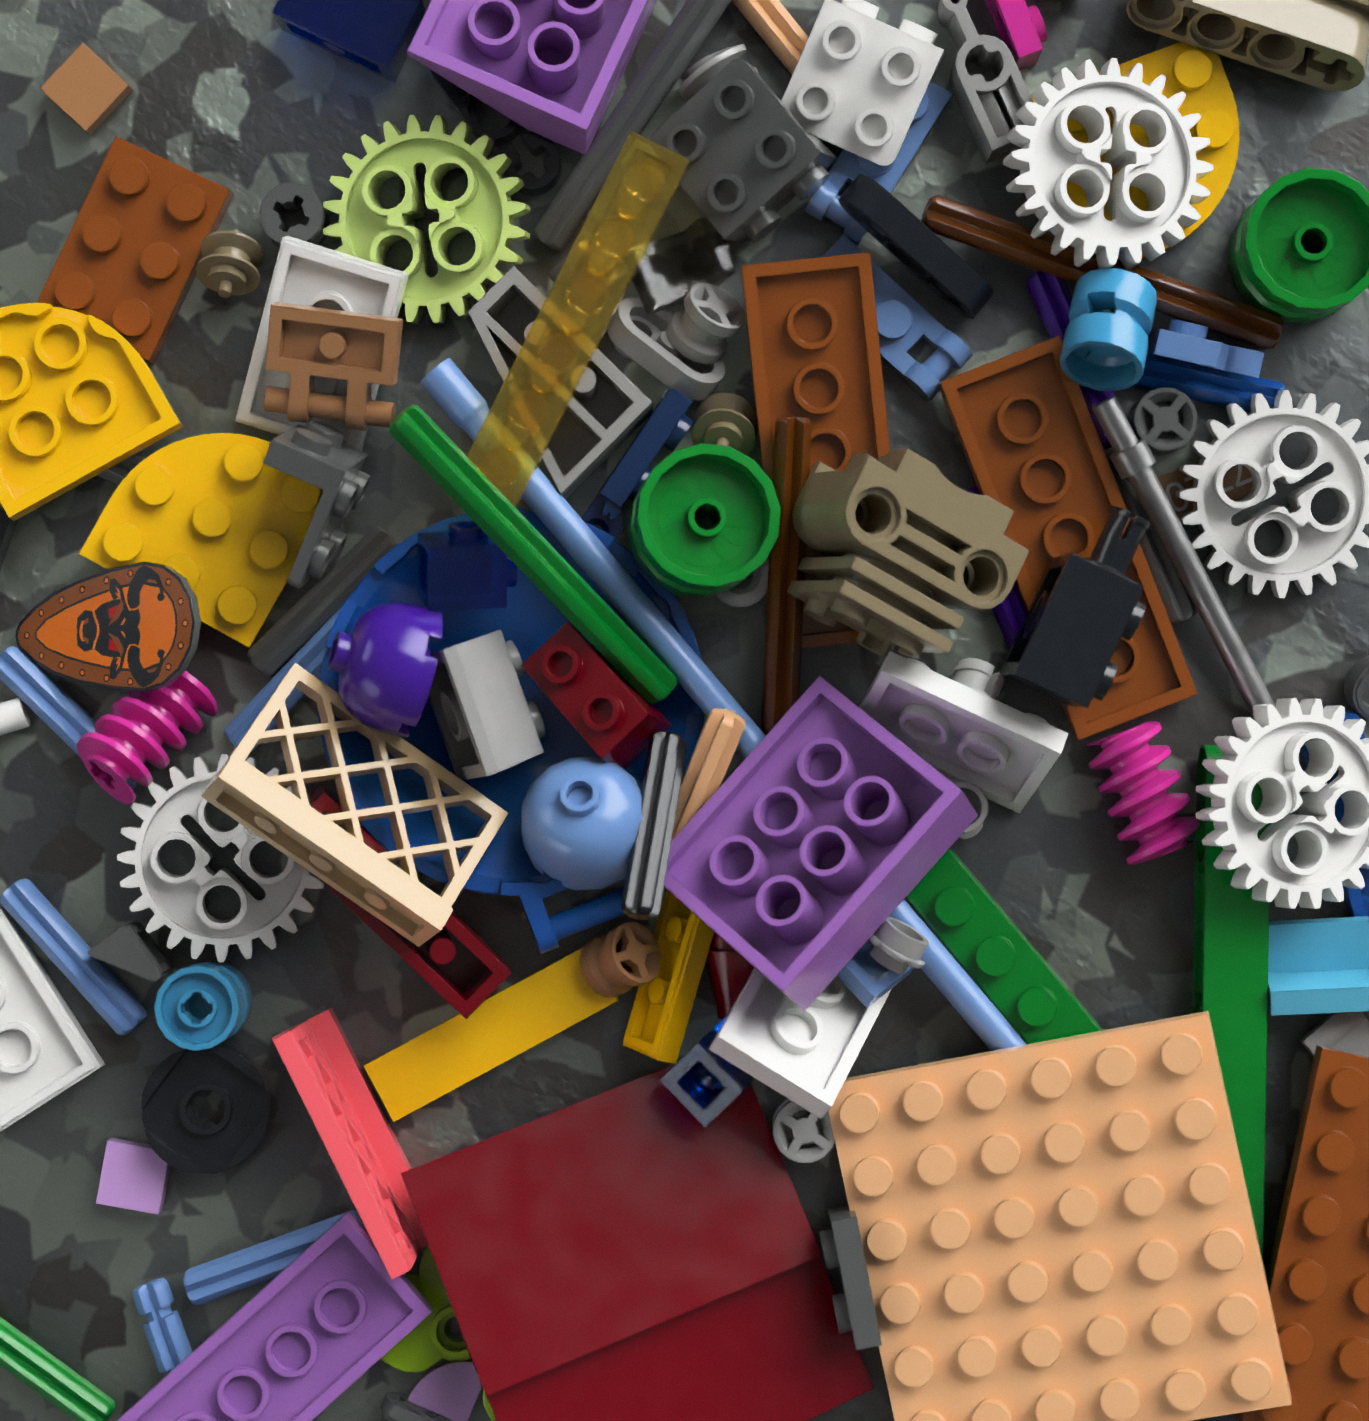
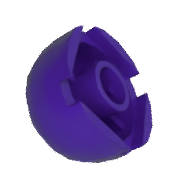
M389 602L374 605L356 619L349 634L337 632L329 654L328 670L338 672V694L345 708L362 724L381 732L404 738L409 736L407 725L414 727L417 725L428 699L435 675L438 658L430 656V649H427L429 636L442 639V614L437 610L415 604Z

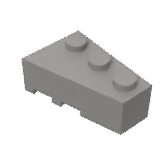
M513 266L468 313L558 491L567 500L653 413L652 401Z

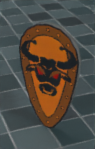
M139 562L114 567L61 588L37 604L19 623L16 630V643L19 649L35 664L54 675L111 690L151 692L170 686L187 670L198 647L201 627L198 601L187 579L168 565Z

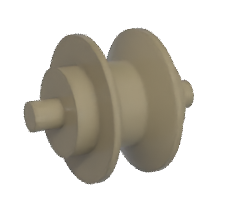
M238 229L212 232L203 238L200 247L203 258L196 267V275L203 285L218 292V295L223 298H228L231 295H245L253 292L258 287L260 274L257 268L264 261V250L256 240L243 234Z
M717 393L708 396L696 409L695 424L692 429L693 444L705 443L730 446L748 456L753 450L756 440L757 420L755 408L748 400L737 394Z

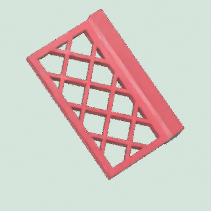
M331 1007L273 1036L272 1040L368 1234L393 1280L410 1271L422 1248L428 1246L401 1173L412 1168Z

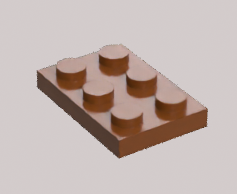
M115 136L37 303L51 304L53 307L74 310L100 319L121 334L145 361L154 365L196 277L197 264L203 258L200 249L201 242L205 236L218 230L234 196L233 192L216 182Z

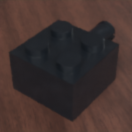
M1111 507L1110 515L1089 559L1082 558L1072 552L1052 558L999 674L1067 706L1088 708L1092 698L1102 701L1118 668V665L1110 662V659L1121 638L1129 641L1133 637L1146 608L1145 604L1138 602L1144 586L1130 580L1125 574L1145 531L1150 526V522L1138 515L1135 518L1131 517L1121 538L1123 529L1132 512L1120 507Z

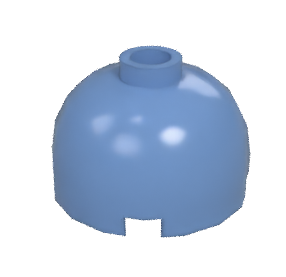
M595 756L568 758L548 767L531 783L521 809V836L534 868L543 875L544 871L551 878L560 880L562 886L573 890L602 889L625 879L629 854L642 821L641 790L635 778L617 763L607 762Z

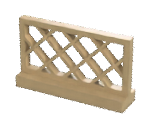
M294 663L221 770L214 776L201 795L202 798L418 947L442 930L454 910L451 906L508 815L507 811L402 737L381 732L362 724L345 708L338 692L297 663ZM294 687L317 703L321 724L291 727L285 700ZM334 715L342 721H335ZM275 716L277 729L265 731ZM358 731L368 738L371 742L375 762L346 766L338 733ZM324 735L332 768L301 772L294 739ZM280 741L288 774L268 777L247 763L245 759L255 745ZM388 753L395 757V759H389ZM410 768L422 776L428 799L399 803L392 771ZM378 773L386 806L356 810L348 777ZM335 779L342 812L322 815L309 806L305 783ZM291 786L292 793L283 787ZM441 790L449 796L442 797ZM463 805L485 821L475 838L453 841L445 808ZM431 810L439 843L410 848L403 815ZM389 817L396 850L377 853L364 844L359 821ZM338 824H345L347 831L338 826ZM467 850L459 863L456 852ZM442 854L448 882L440 895H437L418 881L413 859ZM399 861L401 869L391 862Z

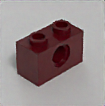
M569 621L559 628L521 665L602 760L617 763L620 767L627 769L648 749L649 738L654 732H666L672 727L654 704L648 703Z

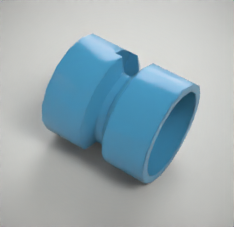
M1116 268L1091 270L1078 279L1074 287L1069 311L1070 323L1065 330L1060 354V366L1068 378L1081 386L1101 391L1123 390L1139 382L1144 372L1149 347L1148 335L1152 330L1157 305V293L1149 281L1136 273Z
M210 960L182 968L169 976L158 990L154 1006L157 1025L165 1038L180 1048L193 1051L213 1048L241 1031L250 1018L253 1005L251 987L244 975L229 963Z

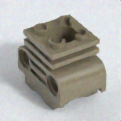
M908 448L895 449L878 458V461L867 453L852 454L845 470L836 471L821 461L815 462L796 500L792 515L793 525L799 538L809 547L827 557H803L798 570L816 580L792 581L787 593L806 603L803 612L812 619L834 627L837 620L857 631L859 634L856 642L864 648L887 657L889 651H898L901 654L918 659L922 652H949L954 641L932 629H960L964 617L950 609H989L1002 603L1010 593L1030 550L1004 535L1014 513L1013 510L988 495H977L958 488L940 472L934 463Z

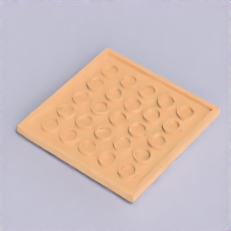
M1209 1011L845 1079L828 1112L849 1210H855L882 1343V1346H879L895 1421H1191L1292 1405V1396Z

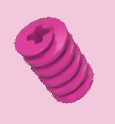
M187 671L179 676L170 686L151 692L128 691L129 697L118 698L111 708L112 715H104L97 720L94 726L95 733L83 734L77 743L78 755L93 779L102 789L123 804H132L136 799L133 790L127 783L129 779L142 787H148L152 783L153 777L144 765L146 762L159 769H165L169 765L170 759L161 747L163 744L175 751H182L186 747V739L178 729L179 727L194 734L200 733L204 724L196 713V709L208 716H216L218 712L217 702L210 690Z
M1157 721L1143 722L1085 745L1101 746L1102 751L1088 763L1090 770L1110 769L1112 773L1109 778L1097 787L1099 793H1120L1121 799L1107 811L1109 817H1129L1131 821L1116 835L1118 841H1139L1140 847L1126 858L1128 865L1143 863L1189 845L1194 840H1186V838L1200 825L1199 820L1195 816L1177 817V813L1187 806L1191 800L1187 793L1167 792L1180 779L1181 774L1177 769H1158L1157 767L1172 753L1167 745L1148 744L1162 729L1160 722Z

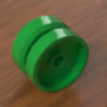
M1306 168L1280 177L1242 213L1230 236L1228 264L1237 290L1251 306L1279 315L1283 322L1307 324L1332 316L1342 307L1353 301L1369 287V191L1361 182L1337 170ZM1301 239L1309 243L1306 251L1302 247Z
M701 443L674 451L652 469L629 507L627 537L635 562L653 583L677 596L707 598L730 591L766 561L779 535L781 508L773 482L754 459L730 446ZM695 516L698 519L709 516L714 526L710 530L700 528L695 521Z

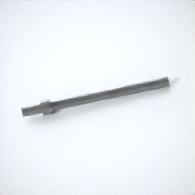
M1112 396L1092 407L1115 451L1110 455V458L1121 479L1129 478L1254 719L1253 706L1272 704L1275 707V704L1151 466L1156 460L1145 438L1137 439L1117 398Z

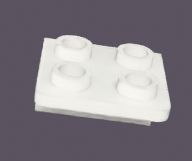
M825 0L781 102L807 133L878 165L888 166L895 161L932 76L935 75L941 62L944 49L933 45L937 38V33L914 22L903 19L899 29L875 19L880 8L867 1L842 0L839 3L834 0Z

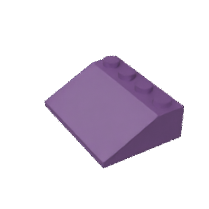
M431 0L407 52L411 58L527 130L586 155L658 0Z
M819 676L671 841L664 887L805 1012L976 819L978 814L960 788Z

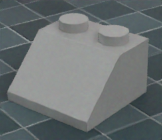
M501 629L430 654L431 657L438 658L428 698L458 778L465 780L490 776L544 753L540 738L545 736V727L541 714L533 701L526 702L518 679L524 675L520 654L511 640H504Z

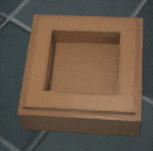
M84 43L40 87L46 96L90 136L133 91L117 73Z

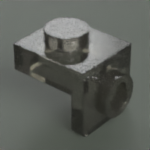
M706 216L697 219L682 232L632 248L622 257L647 315L684 303L687 293L697 283H709L719 286L735 272L727 240L722 237Z

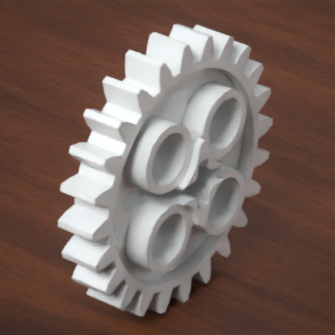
M1111 58L1101 67L1099 74L1091 59L1085 60L1076 69L1075 76L1066 67L1061 69L1052 78L1053 86L1044 81L1032 92L1036 103L1027 101L1017 111L1016 115L1025 125H1016L1007 133L1006 139L1021 149L1012 151L1003 159V165L1020 170V175L1006 186V190L1012 193H1025L1027 201L1016 210L1017 217L1035 213L1039 221L1030 234L1032 238L1040 237L1048 231L1055 235L1051 247V254L1054 256L1069 245L1075 247L1074 266L1077 267L1086 263L1094 253H1096L1099 269L1114 266L1118 256L1126 270L1139 264L1142 254L1150 262L1165 253L1164 244L1173 247L1185 238L1181 226L1189 227L1201 217L1191 204H1199L1210 195V191L1195 182L1213 171L1212 164L1196 159V154L1210 144V139L1192 137L1189 131L1201 119L1200 114H1189L1182 117L1178 108L1183 103L1186 94L1182 91L1169 99L1162 95L1166 76L1163 74L1158 76L1149 85L1143 83V66L1140 63H1136L1124 76H1121L1117 58ZM1105 110H1110L1113 114V125L1111 128L1109 116ZM1067 119L1078 121L1084 126L1088 135V143L1078 142L1071 136L1067 127ZM1130 123L1139 125L1145 130L1149 138V148L1140 146L1134 141L1130 134ZM1105 153V162H1101L1100 157ZM1112 168H1116L1117 173L1112 176ZM1067 182L1075 183L1083 188L1088 200L1086 208L1077 206L1071 201L1067 194ZM1130 186L1137 187L1145 193L1149 203L1148 212L1140 210L1133 204L1129 195ZM1105 203L1107 205L1108 214L1112 219L1111 221L1105 219L1104 217Z
M1278 390L1273 408L1269 407L1262 393L1252 394L1250 403L1251 413L1246 414L1239 405L1230 403L1226 407L1231 424L1225 426L1214 419H1208L1205 422L1208 431L1214 438L1210 444L1191 440L1189 446L1201 459L1198 465H1180L1179 470L1185 475L1194 478L1193 487L1176 491L1175 497L1193 501L1194 509L1180 516L1179 520L1181 524L1198 525L1200 531L1190 539L1194 549L1203 548L1208 545L1212 548L1203 563L1207 569L1212 570L1224 562L1228 563L1223 582L1233 586L1246 573L1248 574V593L1258 595L1266 581L1270 580L1271 589L1277 598H1285L1290 581H1294L1301 594L1310 595L1312 594L1313 575L1317 574L1322 581L1333 586L1337 583L1333 565L1338 562L1347 568L1355 570L1358 564L1350 549L1354 545L1369 548V537L1362 532L1365 524H1369V464H1366L1364 459L1369 454V440L1355 443L1352 439L1361 425L1359 419H1350L1341 425L1336 424L1340 411L1339 404L1329 403L1319 414L1315 413L1316 394L1305 393L1296 408H1293L1289 390ZM1297 432L1307 441L1309 447L1308 456L1303 464L1291 469L1281 461L1279 449L1281 442L1288 434ZM1326 462L1330 463L1332 470L1328 475L1307 483L1289 493L1287 499L1290 506L1287 509L1284 506L1271 504L1253 514L1238 526L1232 524L1231 518L1234 514L1263 502L1275 494L1276 491L1273 485L1275 480L1279 483L1293 484L1305 478V476L1312 473L1320 465ZM1241 464L1251 472L1253 484L1247 496L1234 501L1224 492L1222 486L1223 477L1232 466ZM1329 488L1338 497L1339 510L1330 522L1321 524L1312 515L1311 501L1317 492ZM1274 520L1282 528L1284 534L1283 543L1275 553L1267 556L1262 555L1255 547L1254 534L1263 522Z
M1297 698L1277 699L1275 707L1272 704L1253 706L1254 720L1250 717H1235L1231 720L1238 738L1233 736H1217L1214 739L1216 745L1224 754L1222 760L1204 759L1202 765L1215 775L1213 784L1196 786V792L1211 798V807L1195 813L1196 819L1213 821L1215 828L1201 840L1202 844L1221 846L1223 848L1222 853L1213 864L1214 867L1223 870L1237 868L1230 885L1240 889H1249L1253 886L1252 899L1255 901L1271 903L1274 899L1276 907L1295 909L1298 903L1302 908L1318 909L1321 906L1322 898L1324 901L1342 902L1344 901L1343 886L1346 888L1362 889L1365 887V883L1359 868L1369 869V738L1360 740L1366 721L1363 719H1347L1344 721V706L1333 705L1323 708L1322 700L1318 698L1301 699L1300 704ZM1303 744L1309 752V763L1305 771L1302 770L1299 764V752ZM1338 769V776L1329 784H1325L1328 780L1332 778V776L1336 773ZM1256 783L1260 785L1263 795L1261 806L1257 811L1251 803V793ZM1299 792H1309L1304 793L1302 796L1299 794ZM1339 797L1342 798L1344 803V815L1340 822L1336 819L1334 808ZM1295 810L1298 812L1297 815L1289 814L1293 813ZM1267 823H1271V824L1263 831V833L1260 835V838L1258 839V837H1257L1258 831H1259L1263 826H1265ZM1294 835L1298 843V853L1295 860L1291 863L1287 855V846L1290 838Z
M228 754L221 755L217 771L209 772L202 757L194 758V777L187 778L176 766L171 767L169 772L174 787L169 790L160 784L152 782L148 789L156 803L152 807L136 802L131 806L135 814L144 820L141 827H123L120 832L128 839L136 842L135 849L117 855L118 861L135 865L136 873L120 881V886L125 888L140 887L142 893L129 907L131 912L141 911L150 907L154 913L145 930L151 933L163 925L168 926L171 932L166 947L169 949L175 947L183 937L191 939V958L193 959L199 957L206 944L214 945L218 962L225 961L229 945L233 944L238 945L245 959H250L253 952L252 940L258 937L271 950L276 948L277 942L273 929L279 925L286 931L295 934L298 931V927L290 914L295 908L308 913H312L314 910V905L302 895L304 889H321L324 887V883L315 875L309 873L307 869L289 857L286 867L280 873L271 876L259 873L252 865L251 852L256 844L265 840L240 823L237 827L226 831L216 829L210 824L206 815V808L209 802L202 798L201 795L229 758ZM249 757L246 762L256 768L255 758ZM274 767L266 776L279 775V769ZM291 786L287 787L286 790L292 793ZM184 815H190L218 846L224 847L232 842L238 847L240 851L234 857V861L250 878L255 880L266 893L264 899H255L229 869L224 867L217 873L210 869L208 863L212 860L213 854L182 825L181 819ZM179 839L191 845L195 852L196 860L190 872L175 875L164 869L160 861V852L167 841ZM219 885L229 886L234 889L241 900L239 913L228 920H219L211 916L205 907V897L208 890Z

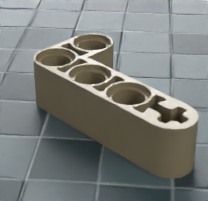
M1128 0L1126 12L1129 19L1135 25L1145 30L1324 90L1334 92L1350 90L1357 87L1363 81L1369 52V15L1359 7L1339 0Z

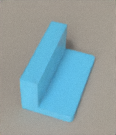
M1369 916L1269 921L1268 1006L1271 1016L1369 1011Z

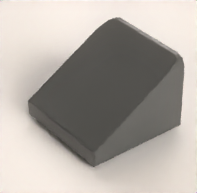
M140 922L122 925L87 952L88 955L153 982L167 978L174 972L172 970L174 968Z

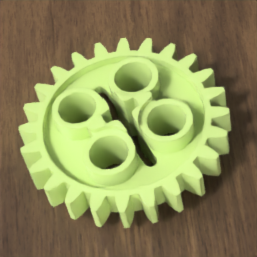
M409 115L406 134H402L394 124L386 121L383 123L385 142L380 144L364 134L361 136V140L367 155L362 160L348 153L342 156L353 172L349 178L331 176L329 180L335 187L343 191L341 200L323 202L325 209L339 215V223L324 228L323 234L342 240L343 245L335 249V251L387 267L386 256L390 246L396 241L407 240L413 250L412 261L403 271L409 273L401 307L405 304L407 322L418 324L424 309L428 308L433 323L444 324L447 306L450 305L459 317L468 318L470 317L468 313V298L473 296L479 301L488 292L486 285L490 281L497 283L505 275L500 270L504 262L518 265L523 263V259L512 251L510 246L512 241L530 239V233L514 226V218L531 212L530 206L511 200V195L518 192L524 186V182L519 177L503 179L501 175L512 163L510 157L506 154H501L488 159L494 141L487 135H483L472 145H469L472 127L463 121L457 125L451 136L448 132L447 119L441 115H435L429 132L425 131L421 119L416 115ZM419 164H424L426 167L424 181L425 204L428 209L439 214V222L429 224L428 229L432 252L438 267V273L435 277H430L427 272L429 264L428 235L425 231L414 226L415 219H420L425 215L422 191L416 178V167ZM456 168L464 169L468 177V187L465 193L459 199L446 201L440 190L444 175ZM400 176L405 184V196L396 207L384 209L379 200L381 185L388 178ZM470 232L476 243L475 253L467 263L454 265L449 259L448 245L456 234Z

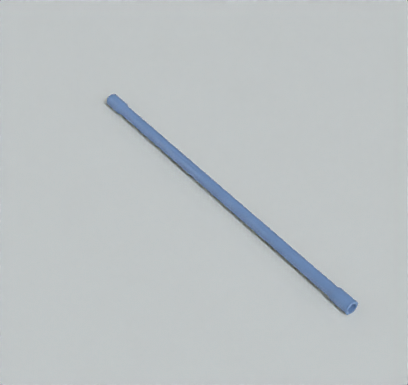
M447 358L437 365L421 380L420 384L453 423L470 436L643 642L676 676L677 682L708 717L709 712L714 708H727L745 719L746 727L736 749L738 754L745 760L766 735L488 408L486 400L454 362ZM904 899L891 913L890 917L908 924L929 941V945L921 957V960L925 963L921 968L922 971L990 1051L1027 1045Z

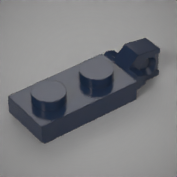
M675 388L673 390L669 389L663 395L653 413L648 417L582 516V520L585 523L591 524L614 536L616 541L624 533L621 507L626 499L633 502L642 483L652 471L649 465L661 447L664 446L673 452L692 425L694 420L684 414L692 403L691 399Z

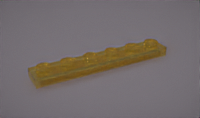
M633 131L630 132L467 455L470 461L516 509L689 166V159Z

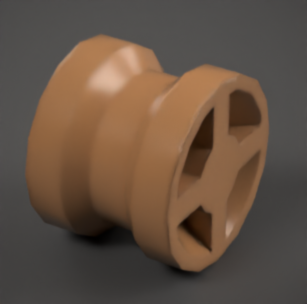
M625 922L611 929L608 934H600L586 942L580 956L581 970L587 984L597 994L606 998L618 997L631 990L633 986H641L653 980L661 969L662 961L660 947L654 935L645 926L637 922Z

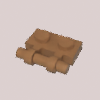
M280 302L271 304L265 369L289 372L291 374L289 389L267 386L264 396V410L288 414L289 421L308 423L313 417L343 421L347 429L366 431L369 425L389 428L395 419L396 405L392 402L372 400L371 385L394 386L398 381L403 319ZM315 376L348 380L347 396L315 392Z

